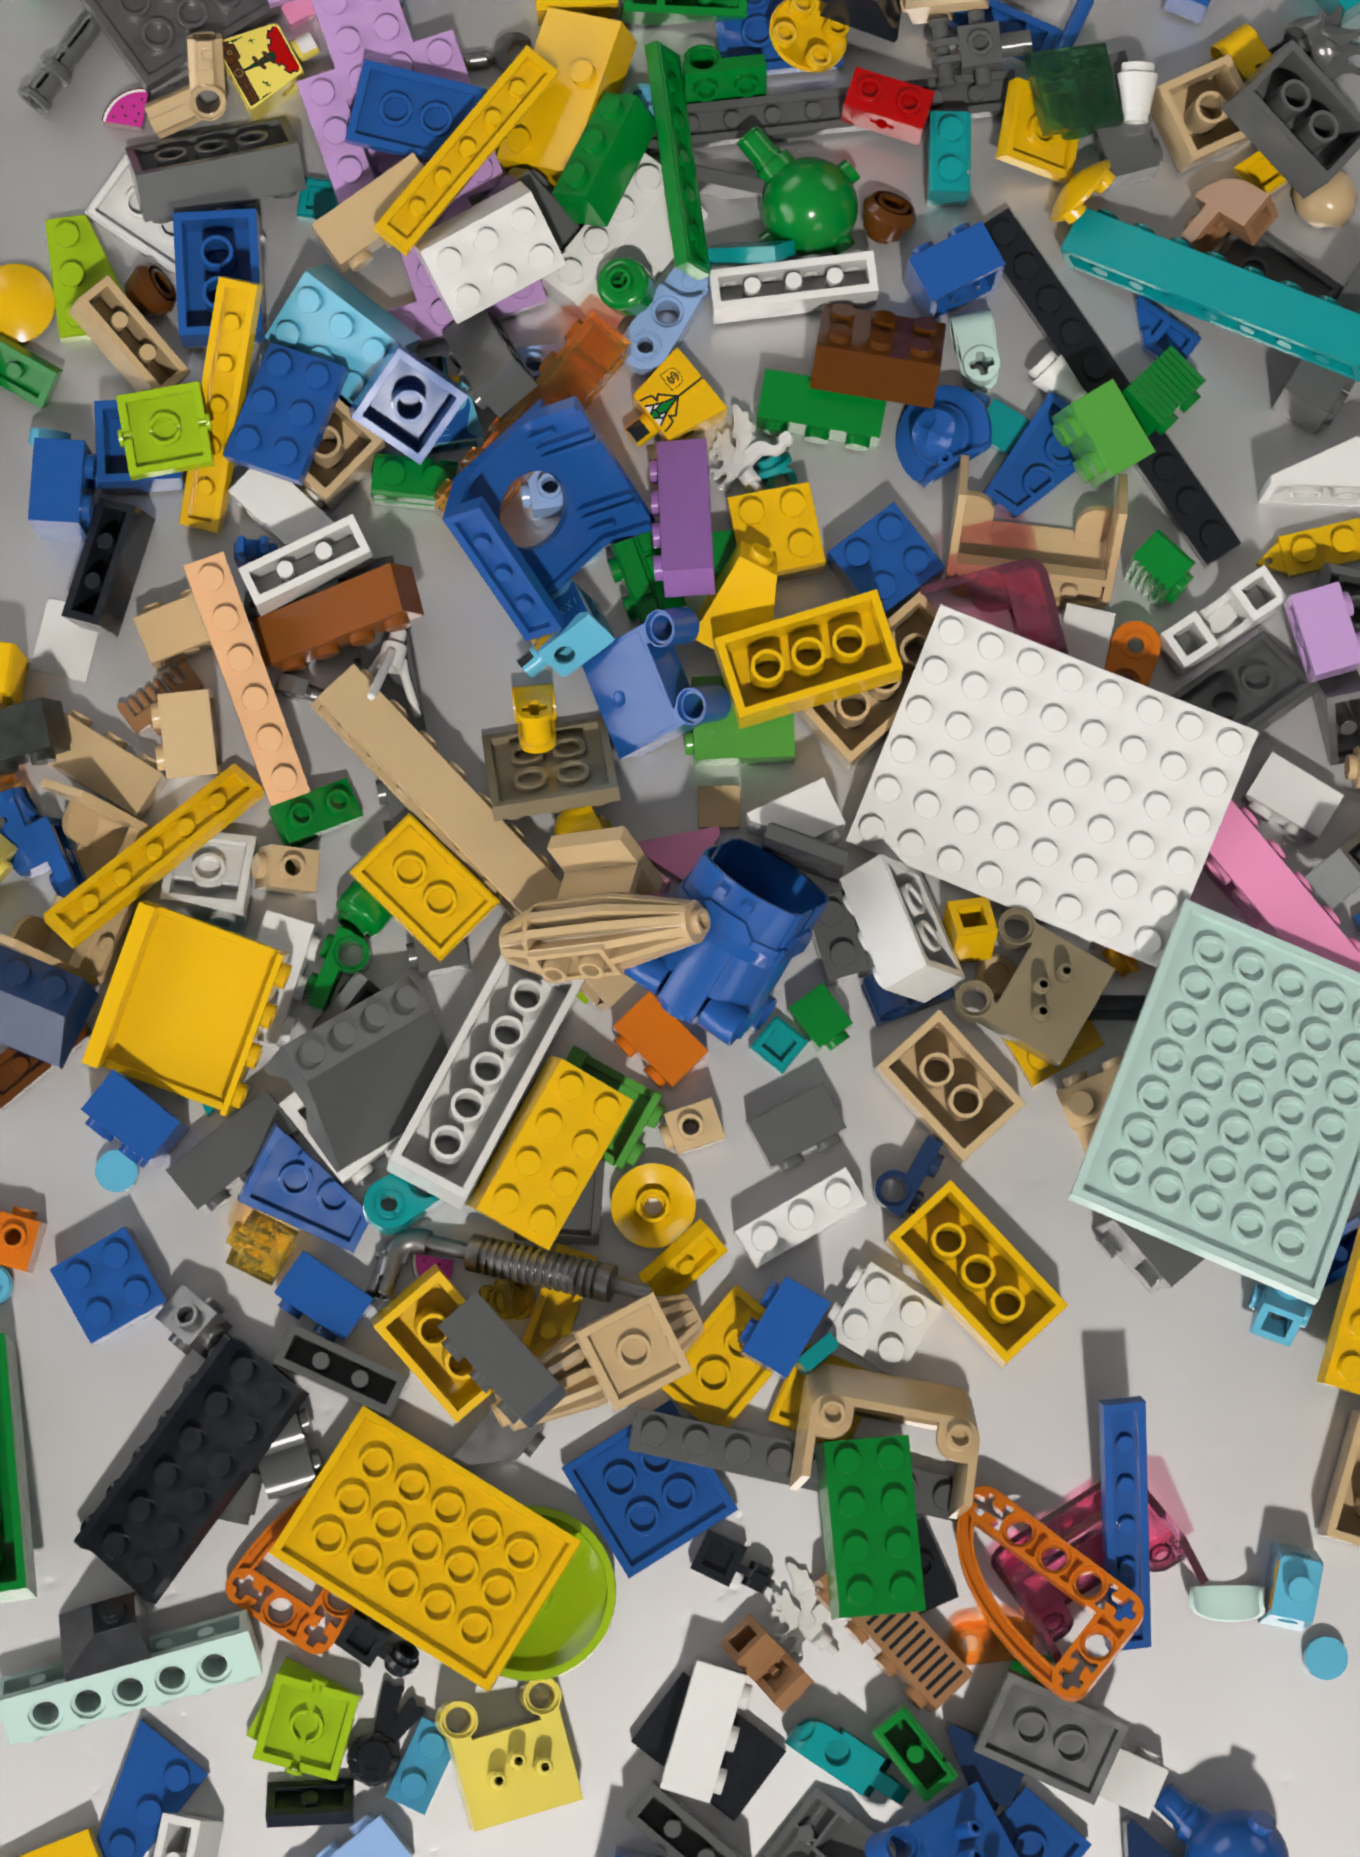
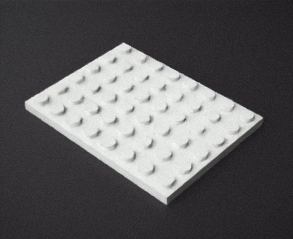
M940 604L846 841L902 862L906 866L1009 908L1020 907L1026 909L1036 919L1157 968L1180 908L1185 899L1190 900L1259 731Z

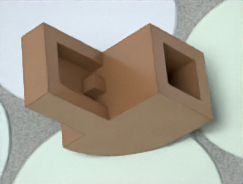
M1221 179L1206 185L1196 193L1194 198L1201 211L1189 219L1180 236L1192 249L1207 254L1209 251L1212 252L1228 231L1254 246L1279 214L1268 193L1241 179Z
M749 1613L718 1643L782 1712L793 1702L800 1699L804 1691L814 1682L805 1670Z

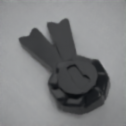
M387 1680L382 1685L373 1732L357 1737L346 1755L351 1776L368 1787L387 1783L394 1777L400 1765V1755L396 1742L426 1711L425 1708L416 1706L415 1699L412 1696L406 1701L399 1713L396 1714L404 1691V1685L393 1687Z

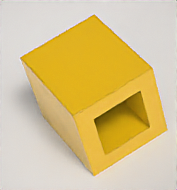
M977 897L947 901L942 923L959 963L990 960L998 928L989 899Z

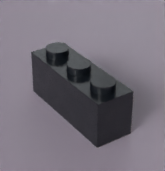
M99 497L61 616L81 628L118 637L156 519L135 505Z

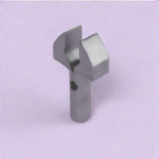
M281 673L278 675L274 692L296 701L306 700L313 703L325 689L308 684L309 680Z

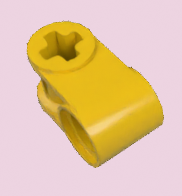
M1243 23L1210 47L1213 60L1230 54L1243 83L1272 55L1263 44L1258 33L1247 23Z
M553 683L512 687L515 724H518L520 748L531 754H540L552 750L557 743L555 726L557 714Z

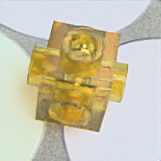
M253 1209L244 1223L237 1221L233 1226L226 1241V1244L232 1246L226 1263L272 1286L289 1259L299 1231Z

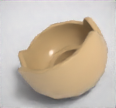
M1340 169L1327 184L1305 199L1294 189L1293 202L1297 214L1312 227H1335L1338 229L1344 226L1355 214L1358 194L1352 178Z

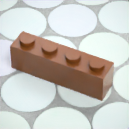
M388 563L257 617L252 621L265 667L280 669L283 674H292L306 669V663L314 659L327 660L341 654L340 649L346 646L369 644L376 640V634L383 631L397 632L404 630L410 626V620L423 616L424 611L412 567Z

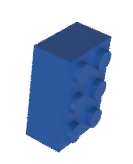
M256 208L173 213L178 330L183 346L202 347L208 345L219 276L263 284L254 344L267 343V339L264 337L266 335L261 223Z

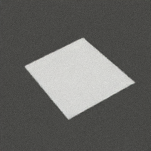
M48 598L29 670L86 682L99 632L81 628L64 618L61 614L65 602Z

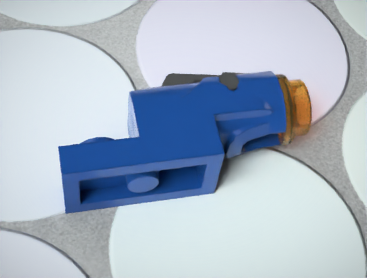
M16 773L0 776V834L18 848L10 861L13 869L20 876L30 878L52 871V874L49 875L50 883L56 894L64 898L87 879L71 839L63 831L62 819L50 816L43 817L30 798L24 782L18 780Z

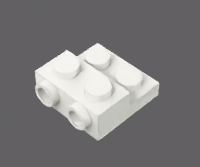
M219 832L163 877L159 896L160 905L202 921H210V924L226 930L233 929L235 924L245 925L252 892L251 865L257 851V836Z
M870 1261L865 1269L860 1265L856 1267L845 1287L851 1290V1293L843 1305L837 1301L834 1303L823 1323L829 1326L826 1334L830 1332L841 1346L886 1374L900 1377L942 1307Z

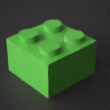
M1114 379L1072 402L1051 417L1054 422L1052 429L1056 439L1063 447L1068 446L1075 458L1073 465L1077 475L1084 483L1089 482L1092 489L1156 452Z

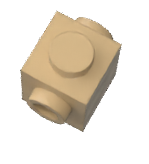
M276 844L259 847L258 853L254 855L251 865L252 877L256 878L255 889L298 895L315 893L317 890L320 850Z
M712 1097L664 1113L665 1124L658 1126L666 1150L674 1148L677 1157L723 1142L726 1139ZM686 1123H694L698 1127V1132L688 1135L683 1131L682 1127Z

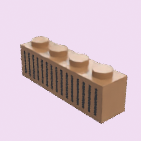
M826 1569L813 1582V1585L818 1589L815 1593L816 1598L830 1612ZM918 1612L845 1619L848 1622L844 1626L847 1633L859 1645L862 1646L866 1642L877 1654L873 1659L876 1665L888 1677L892 1678L894 1675L898 1677L906 1686L903 1694L918 1710H922L924 1707L928 1712L937 1710L973 1675L969 1668Z

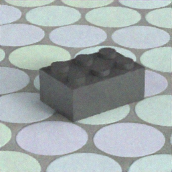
M1293 39L1270 55L1220 107L1303 199L1327 184L1360 149V112Z

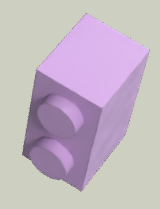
M1339 581L1290 595L1285 601L1284 607L1308 684L1357 670L1360 667V631L1355 632L1350 618V616L1354 615L1353 603L1347 591L1342 592Z

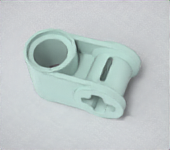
M990 308L949 316L952 344L955 353H957L962 381L965 387L972 392L976 390L983 393L991 391L996 386L999 378L1000 357L997 348L994 320ZM982 364L983 369L988 370L987 374L980 375L979 370L975 369V365Z

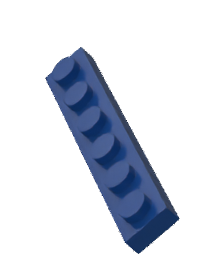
M1141 1396L1099 1400L1103 1569L1136 1593L1144 1606L1143 1621L1122 1650L1151 1647L1146 1401ZM1110 1588L1104 1600V1606L1107 1601L1117 1610L1115 1619L1121 1621L1124 1617L1131 1620L1135 1618L1132 1614L1133 1605L1127 1603L1124 1607L1119 1606L1112 1600V1594L1116 1591ZM1105 1637V1646L1110 1650V1642Z

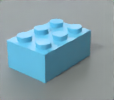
M327 264L305 270L264 336L272 343L345 366L349 374L340 397L351 405L396 340L412 352L415 351L422 338Z

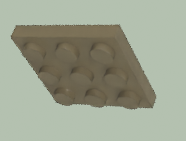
M603 717L556 723V746L552 750L540 754L527 753L520 748L518 730L482 735L494 821L505 819L517 820L524 816L548 812L560 813L567 809L602 806L610 802L621 801L609 733Z

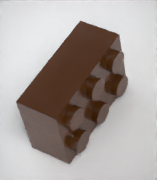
M824 303L809 388L933 409L941 369L946 324L936 322L928 317H918L915 319L897 316L886 310L873 312L855 309L853 306L844 303L834 305Z

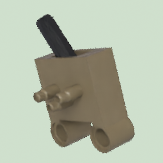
M1018 907L1005 911L999 918L996 940L1001 947L1009 951H1018L1023 948L1028 950L997 1003L994 1002L991 988L985 982L979 980H970L963 983L955 993L952 1001L953 1010L962 1021L967 1023L978 1022L1057 1069L1086 1020L1137 1021L1146 996L1101 995L1116 969L1039 925L1028 910ZM1015 919L1022 922L1026 928L1025 937L1021 939L1010 938L1004 929L1006 921ZM969 991L979 993L984 1000L983 1009L978 1012L967 1010L962 1003L963 994Z

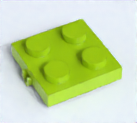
M199 381L116 396L121 429L117 430L120 446L125 447L129 476L132 481L215 466L209 431H212L210 414L205 412Z
M277 1672L252 1758L285 1767V1772L292 1775L302 1776L303 1773L337 1781L361 1695L327 1686V1681H320L312 1677L309 1681Z

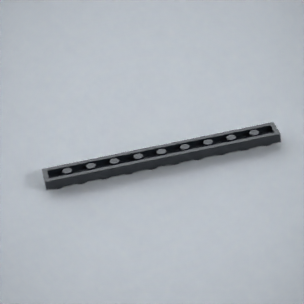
M1007 208L985 222L984 225L1006 263L1002 275L1003 279L1057 356L1063 355L1082 388L1089 393L1114 379L1122 393L1130 385V382L1010 209ZM1154 431L1147 438L1156 452L1133 466L1205 569L1239 547L1241 542L1165 432L1160 436Z

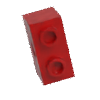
M856 67L843 104L841 121L919 146L932 109L935 91Z

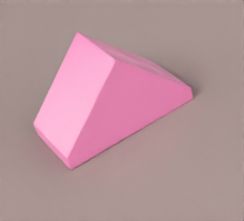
M719 826L640 841L637 844L657 870L680 884L695 868L705 849L718 844L720 841Z

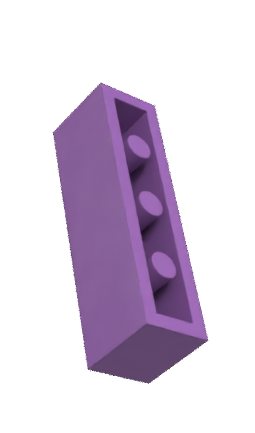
M706 438L656 442L657 459H649L651 484H658V491H651L652 516H660V523H652L654 548H661V555L653 556L655 581H663L665 598L716 594Z

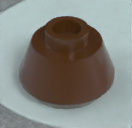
M876 191L864 199L863 227L867 231L868 237L877 243L888 244L889 242L898 241L916 223L917 218L911 203L895 193Z
M152 263L138 264L124 284V294L144 317L167 314L173 311L177 300L175 289L168 276L157 265Z

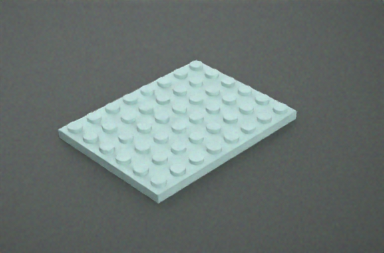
M1185 899L1174 923L1068 1200L1315 1305L1320 1299L1360 1185V973Z

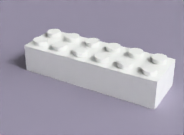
M501 954L389 1158L386 1171L463 1210L574 1004L584 979L564 981L562 983H547L541 975L508 964Z

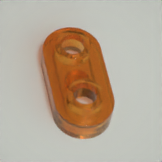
M1007 1616L1014 1627L1032 1646L1033 1632L1029 1624L1017 1616ZM985 1618L961 1621L955 1624L948 1633L947 1645L965 1665L1015 1659L996 1636ZM967 1635H973L977 1639V1646L972 1651H965L961 1645L962 1639Z

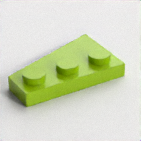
M86 214L45 220L59 339L61 343L90 340V337L68 313L73 304L107 275L123 293L124 291Z

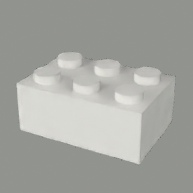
M521 181L428 230L414 247L447 313L456 324L463 322L567 265L532 192Z
M880 854L839 879L845 892L842 895L843 902L847 910L855 916L860 928L857 932L859 941L864 949L870 953L875 965L873 975L877 983L884 990L925 1003L966 979L921 871Z

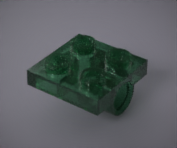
M1105 42L1029 52L1024 58L1043 137L1061 134L1063 140H1075L1089 136L1098 129L1120 126L1124 121Z

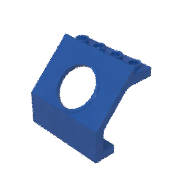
M576 396L550 405H546L542 398L538 400L453 479L442 519L525 641L563 630L565 618L551 597L602 548L611 543L652 531V523H655V518ZM532 471L548 472L557 480L563 494V511L559 523L554 531L542 542L528 547L516 546L500 523V507L503 497L510 485L520 476Z

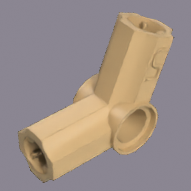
M201 31L187 35L189 85L144 104L149 122L159 139L203 120H217L225 112L227 93L222 34L212 31ZM211 90L217 93L219 98L214 103L205 104L199 101L197 96L202 91Z

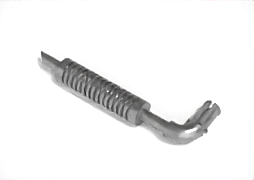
M424 1228L403 1230L386 1241L380 1253L376 1252L375 1258L378 1260L369 1286L366 1289V1293L372 1298L380 1300L381 1294H383V1301H391L402 1265L407 1266L410 1254L419 1253L427 1255L429 1252L464 1259L465 1270L469 1272L482 1273L491 1277L497 1276L500 1279L505 1278L509 1281L522 1282L531 1286L538 1285L540 1288L546 1287L549 1290L554 1289L557 1292L562 1291L563 1293H570L575 1296L578 1294L580 1297L586 1296L588 1299L594 1298L597 1301L606 1303L612 1300L614 1293L639 1299L653 1292L648 1283L618 1277V1266L614 1264L601 1263L600 1261L593 1262L592 1259L585 1260L583 1257L577 1258L574 1255L569 1256L568 1254H561L556 1251L553 1253L551 1250L545 1251L543 1248L537 1249L534 1246L529 1247L528 1245H520L516 1242L512 1243L502 1239L497 1240L496 1238H489L476 1233L471 1236L467 1243L433 1235L432 1230Z

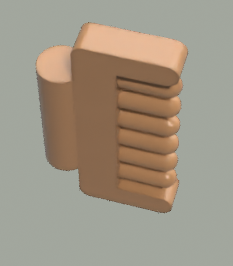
M180 659L178 666L187 679L183 677L177 667L170 668V673L179 684L178 686L168 673L161 675L170 692L159 679L153 680V685L160 694L204 689L202 681L185 659ZM146 685L144 687L145 692L153 703H158L156 691L151 685ZM138 691L136 697L145 710L141 708L134 697H129L127 700L136 716H134L124 702H120L117 705L120 713L138 735L150 727L153 728L151 702L142 691ZM154 729L157 735L160 736L161 729Z

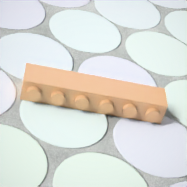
M224 552L183 565L184 573L269 805L272 806L311 792Z

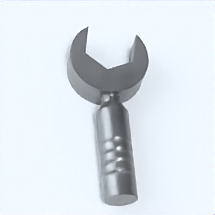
M509 32L497 40L494 52L478 50L463 52L461 55L466 69L485 67L492 62H496L498 69L504 73L512 63L509 53L514 46H532L531 39L525 34Z

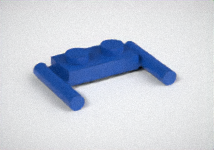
M989 0V8L979 10H984L985 23L999 21L1000 33L1030 29L1033 54L1016 56L1014 58L1040 70L1042 67H1045L1049 72L1060 75L1094 1L1077 0L1063 31L997 0ZM969 11L954 12L953 20L950 21L949 25L957 30V26L969 25L967 14Z

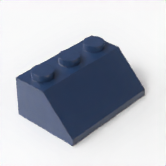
M0 945V1044L62 1070L99 993L85 979Z

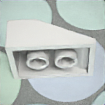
M1360 437L1349 439L1272 474L1258 494V503L1360 507Z

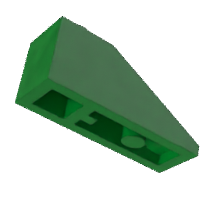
M620 0L619 21H622L624 24L673 25L742 20L747 18V0Z

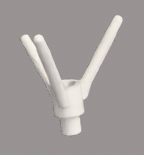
M407 631L390 632L388 640L383 641L380 653L367 669L373 676L376 674L367 698L369 700L376 698L387 673L398 674L401 677L413 717L418 719L421 717V711L410 678L408 661L405 659L407 647L404 643Z

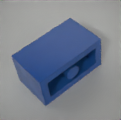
M304 1250L274 1291L276 1295L282 1298L278 1304L280 1308L298 1320L304 1313L317 1322L313 1330L333 1343L338 1338L348 1342L376 1301V1299Z

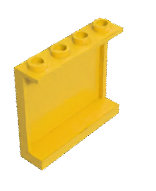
M140 901L81 1063L97 1069L102 1066L111 1070L114 1069L124 1075L221 1110L220 1115L223 1116L231 1114L234 1108L241 1109L249 1089V1085L243 1083L248 1068H256L263 1051V1045L258 1044L263 1028L270 1029L277 1013L278 1005L272 1004L277 988H285L292 971V965L287 964L290 953L151 901Z

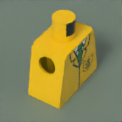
M677 347L633 395V407L640 416L627 425L624 431L637 448H640L655 435L661 441L687 440L727 418V406Z

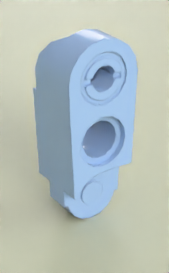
M674 267L665 281L658 285L655 289L652 303L645 311L636 315L621 339V359L632 372L650 377L672 351L680 347L702 310L703 303L709 294L708 277L698 281ZM670 310L675 312L679 318L675 323L663 324L656 317L660 312ZM642 342H648L653 346V350L649 353H642L638 350V347Z

